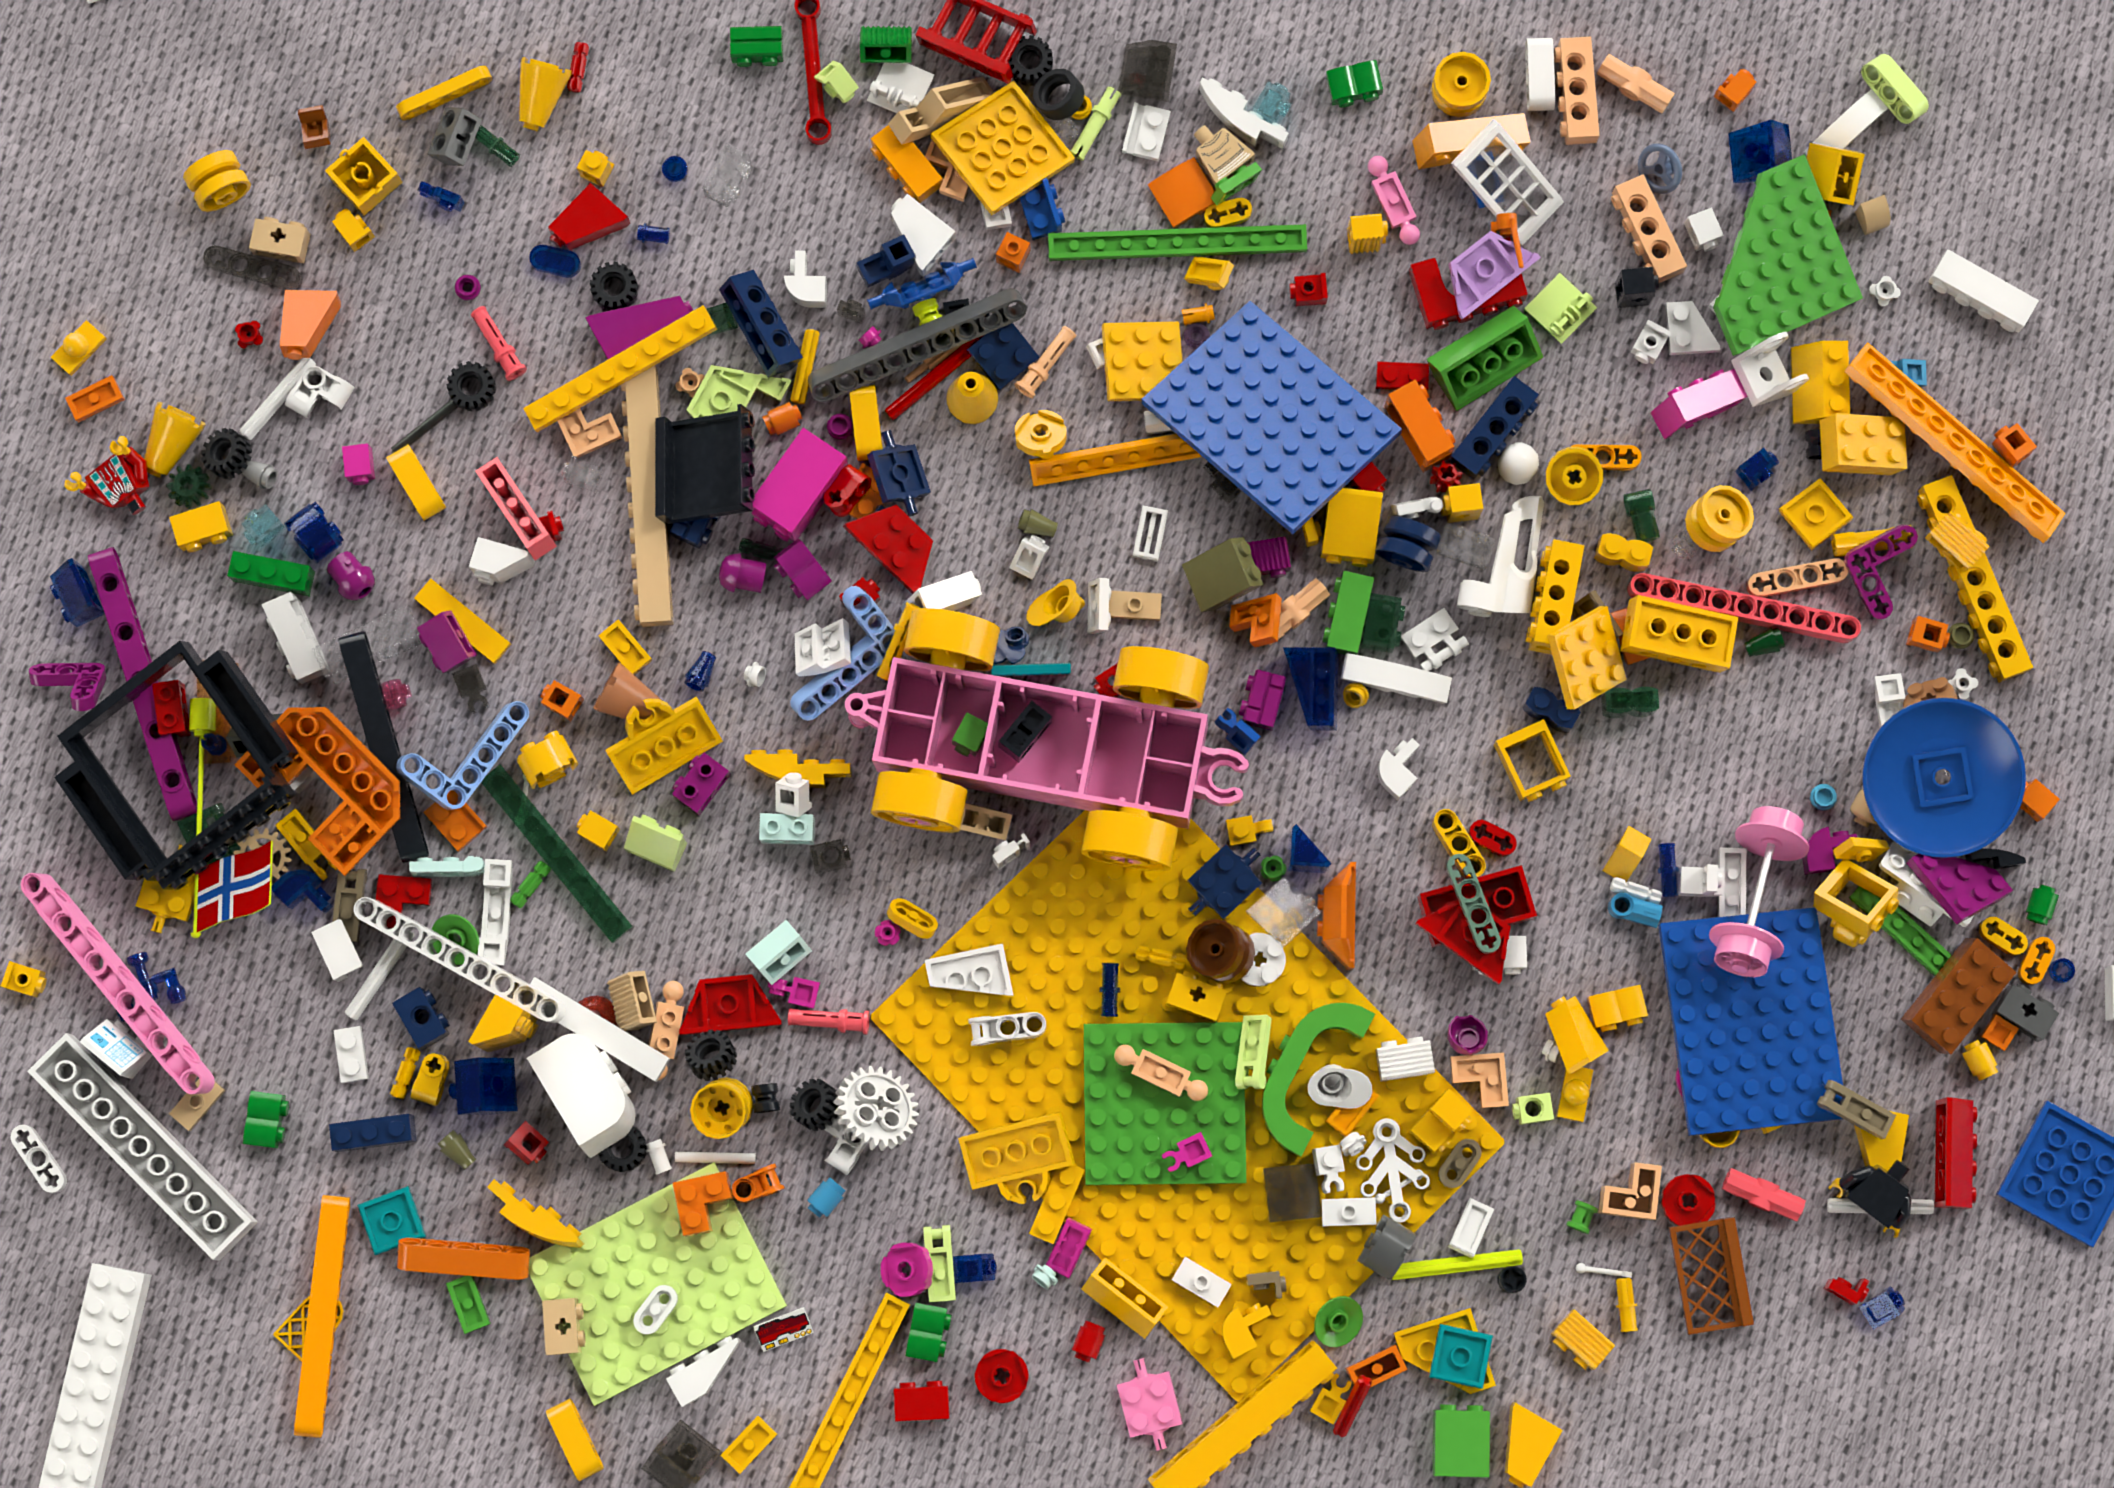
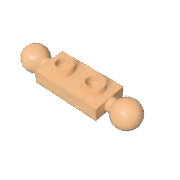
M669 981L664 985L662 991L666 1002H656L655 1016L657 1023L652 1024L648 1045L670 1059H674L684 1007L676 1005V1001L682 998L684 989L679 982ZM667 1066L665 1067L664 1071L662 1072L658 1080L663 1079L667 1075Z
M1121 1045L1115 1050L1114 1058L1119 1065H1134L1131 1074L1178 1097L1185 1090L1189 1098L1194 1101H1201L1206 1098L1208 1094L1206 1083L1201 1080L1189 1081L1190 1071L1145 1049L1142 1050L1140 1056L1136 1055L1134 1049L1129 1045Z

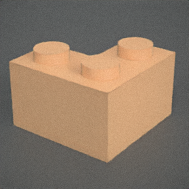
M1632 1163L1630 1165L1628 1188L1601 1187L1598 1214L1650 1221L1656 1220L1662 1166Z

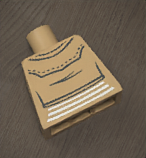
M1204 125L1194 134L1195 138L1201 143V146L1196 149L1195 157L1215 190L1214 186L1222 178L1227 177L1229 179L1234 176V172L1241 166H1249L1254 162L1255 153L1225 128H1222L1213 135Z

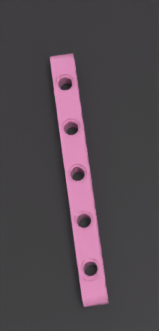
M41 873L26 874L21 880V890L165 1071L174 1078L186 1093H209L215 1084L212 1073L70 896L61 889L50 875ZM39 880V882H40V887H39V889L37 890V889H36V883H37V881ZM69 919L71 920V928H70V929L68 928V921H69ZM101 958L103 959V967H102V968H100V966H99V962H100V959H101ZM133 997L135 999L134 1008H132L131 1006V1000ZM165 1036L168 1041L166 1048L163 1045ZM197 1076L200 1079V1085L198 1088L195 1084Z

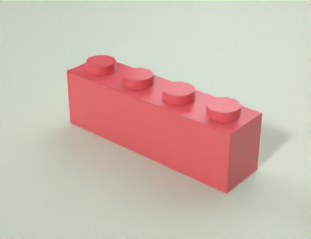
M498 457L475 471L534 560L539 559L557 547Z

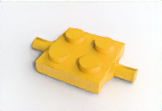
M195 874L187 879L188 883L177 891L174 889L163 890L158 881H147L144 879L136 907L149 910L156 915L151 931L162 934L166 919L176 918L188 922L194 905Z

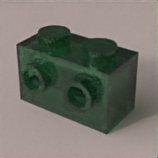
M1371 593L1365 620L1362 649L1393 653L1394 647L1400 646L1402 631H1397L1398 621L1404 620L1406 607L1401 605L1402 598Z

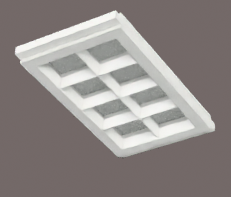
M1495 119L1451 162L1453 168L1495 217L1501 213L1517 214V232L1520 245H1524L1564 203L1562 197Z

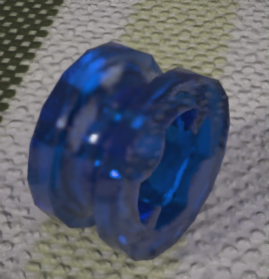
M2060 958L2053 961L2049 966V975L2055 982L2065 983L2074 977L2075 966L2069 959ZM2059 963L2063 964L2062 967L2067 966L2068 968L2065 978L2061 977L2062 974L2057 975L2056 973Z

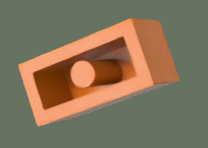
M1392 1345L1345 1368L1353 1386L1358 1377L1364 1375L1371 1378V1387L1408 1370L1396 1345Z

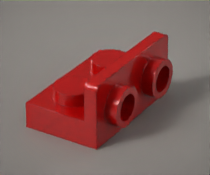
M178 679L154 683L152 688L158 733L160 735L176 733L180 737L191 736L185 685Z

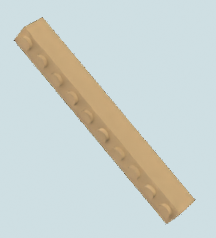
M653 366L621 384V391H626V401H622L623 417L627 416L628 426H623L624 441L629 442V451L625 452L626 467H630L631 477L626 478L628 493L632 492V502H628L629 518L634 520V528H630L631 544L635 543V553L631 554L632 569H637V579H633L634 595H638L639 602L638 605H634L635 620H640L642 627L674 625L668 525L655 517V418L661 417L658 370L656 366Z

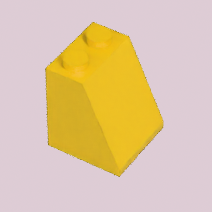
M1342 488L1327 502L1320 558L1326 559V562L1331 564H1341L1342 561H1349L1356 567H1367L1368 564H1373L1382 506V492Z

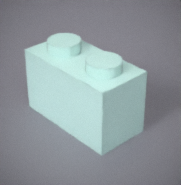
M785 920L750 949L746 955L768 982L773 985L811 953L812 950L789 922Z

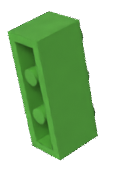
M1343 571L1342 578L1336 577L1333 592L1338 593L1336 603L1331 602L1328 617L1332 618L1330 628L1325 627L1322 640L1323 643H1327L1325 651L1343 655L1346 653L1358 654L1374 577Z

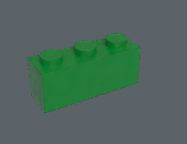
M233 551L227 576L233 582L310 597L315 571L309 565Z

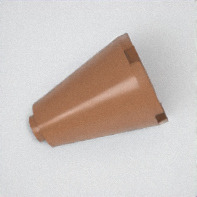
M618 663L603 687L601 695L597 698L593 709L626 719L630 709L635 706L639 711V718L647 719L652 714V710L646 708L643 700L660 698L624 665Z

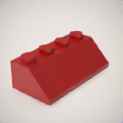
M1953 1097L1936 1100L1934 1208L1970 1209L1972 1208V1203L1975 1204L1976 1188L1972 1187V1181L1977 1172V1163L1973 1160V1150H1976L1977 1135L1973 1134V1123L1977 1121V1107H1973V1100Z

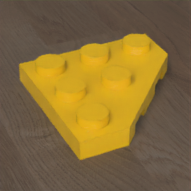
M1471 1308L1394 1332L1393 1335L1402 1359L1430 1373L1439 1324L1478 1332ZM1489 1362L1487 1364L1483 1389L1445 1381L1469 1394L1496 1386Z

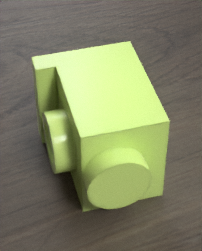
M832 61L814 76L818 82L826 84L823 87L830 97H836L842 103L851 100L855 95L854 92L859 88L843 65L836 61Z

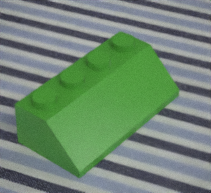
M1513 305L1426 360L1435 380L1454 409L1458 411L1542 359L1543 354L1528 317Z

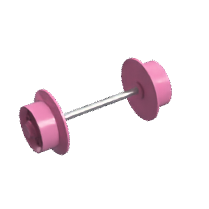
M1772 806L1758 807L1752 811L1749 823L1740 825L1735 832V838L1743 848H1747L1749 852L1764 857L1747 924L1734 922L1720 923L1713 926L1709 932L1711 942L1717 947L1714 956L1715 963L1720 968L1735 975L1744 977L1763 976L1767 973L1770 960L1781 957L1784 952V945L1780 939L1772 933L1756 927L1755 923L1771 860H1799L1804 858L1809 852V844L1801 836L1804 827L1802 819L1786 809Z

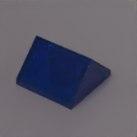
M1297 824L1294 825L1289 834L1287 871L1326 873L1332 863Z

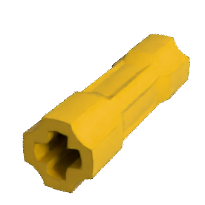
M1894 527L1866 532L1833 534L1831 536L1834 557L1845 556L1851 549ZM1902 530V536L1896 540L1892 539L1891 536L1888 537L1893 543L1894 549L1897 548L1894 543L1900 540L1905 543L1908 542L1907 537L1911 535L1910 532L1907 533ZM1878 542L1874 547V551L1888 550L1886 542Z

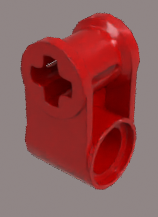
M846 465L829 489L826 490L824 494L825 504L835 516L845 517L849 515L862 496L868 492L872 479L852 465Z

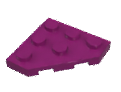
M1918 853L1906 863L1956 925L2002 900L2013 891L1997 870L1958 857H1931Z

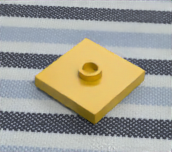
M1821 478L1779 508V513L1811 551L1854 518Z

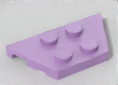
M1489 231L1448 263L1460 319L1465 318L1541 258L1539 254L1532 253L1521 247L1524 267L1519 268L1514 242L1508 241L1501 235Z

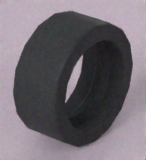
M1064 68L1054 69L1038 80L1034 88L1033 100L1047 118L1063 120L1071 117L1080 108L1085 95L1084 87L1071 71ZM1063 84H1070L1069 92L1061 102L1047 105L1048 98L1053 90Z

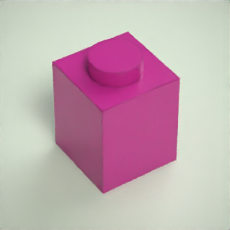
M369 444L342 446L345 478L349 482H353L354 485H365L369 483V480L375 479L373 452Z

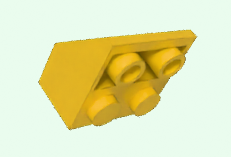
M1809 143L1806 159L1823 200L1854 205L1865 154Z

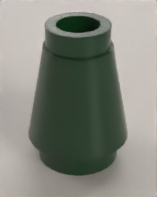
M1770 627L1749 641L1744 642L1749 657L1780 652V649L1785 647L1778 627L1775 629Z

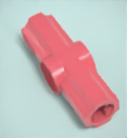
M1733 1168L1729 1169L1723 1182L1722 1190L1747 1200V1203L1767 1212H1775L1795 1222L1798 1221L1805 1207L1806 1200L1779 1189L1778 1185L1762 1178H1753Z

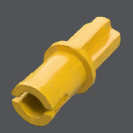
M1619 1278L1616 1280L1618 1296L1616 1308H1619L1621 1332L1638 1331L1635 1306L1638 1305L1634 1303L1632 1279Z

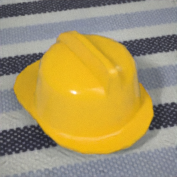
M1071 579L1063 580L1036 598L1027 611L1028 623L1032 626H1042L1052 620L1060 623L1071 621L1085 606L1084 600L1076 592L1075 582Z

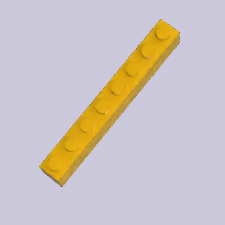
M1311 1340L1147 1480L1154 1488H1203L1210 1481L1209 1477L1216 1471L1221 1472L1230 1465V1459L1233 1456L1247 1451L1252 1445L1251 1441L1258 1435L1262 1437L1272 1429V1423L1278 1418L1284 1419L1293 1411L1292 1407L1298 1401L1303 1402L1314 1393L1313 1389L1320 1383L1323 1385L1331 1380L1334 1376L1333 1372L1337 1367L1321 1347Z

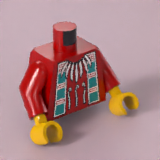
M121 436L117 441L118 444L112 441L109 446L113 455L85 477V482H82V477L78 472H73L70 478L77 483L65 480L64 486L69 491L80 489V493L107 507L120 508L127 506L132 515H136L146 508L139 495L149 488L147 462L132 447H127L128 439L125 436Z

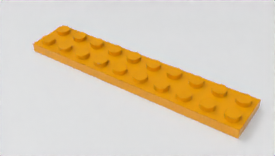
M1867 342L1844 371L1851 380L1868 391L1873 399L1883 404L1894 417L1899 418L1905 423L1912 433L1920 436L1927 442L1933 451L1942 455L1953 468L1958 469L1964 474L1971 484L1979 487L1988 495L1992 502L2001 506L2013 520L2018 521L2033 537L2038 538L2042 543L2046 542L2062 520L2065 512Z

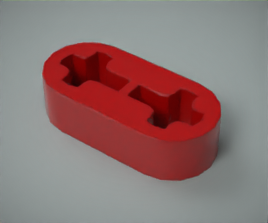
M1477 820L1469 828V836L1475 844L1499 856H1509L1516 849L1517 841L1514 835L1486 820ZM1481 825L1485 826V832L1492 836L1491 839L1486 836H1482L1480 839L1477 838V832L1474 831V828H1480ZM1505 837L1508 838V844L1511 845V849L1506 848L1502 851L1500 849L1501 845L1494 841V838L1503 840Z

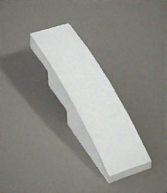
M1349 653L1345 654L1340 678L1384 692L1392 691L1409 697H1420L1442 704L1447 703L1452 680L1451 677L1426 670Z

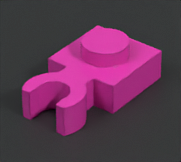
M1201 1132L1176 1143L1180 1151H1167L1162 1155V1159L1169 1156L1175 1159V1165L1168 1168L1169 1172L1177 1170L1184 1161L1189 1168L1212 1157Z

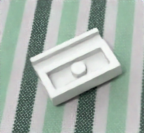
M1134 102L1122 153L1158 162L1171 111L1148 105L1143 106Z
M1024 833L1020 835L1021 840L1017 843L1014 840L1008 843L1006 840L994 848L995 854L992 855V858L999 870L1021 855L1020 850L1024 847L1026 850L1030 849V841Z

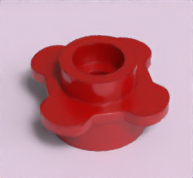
M258 321L240 323L235 327V332L239 338V347L245 349L248 345L255 344L258 346L263 343V337L259 331L261 325Z

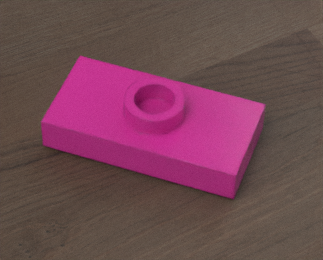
M1068 1217L1046 1266L1070 1278L1092 1229Z

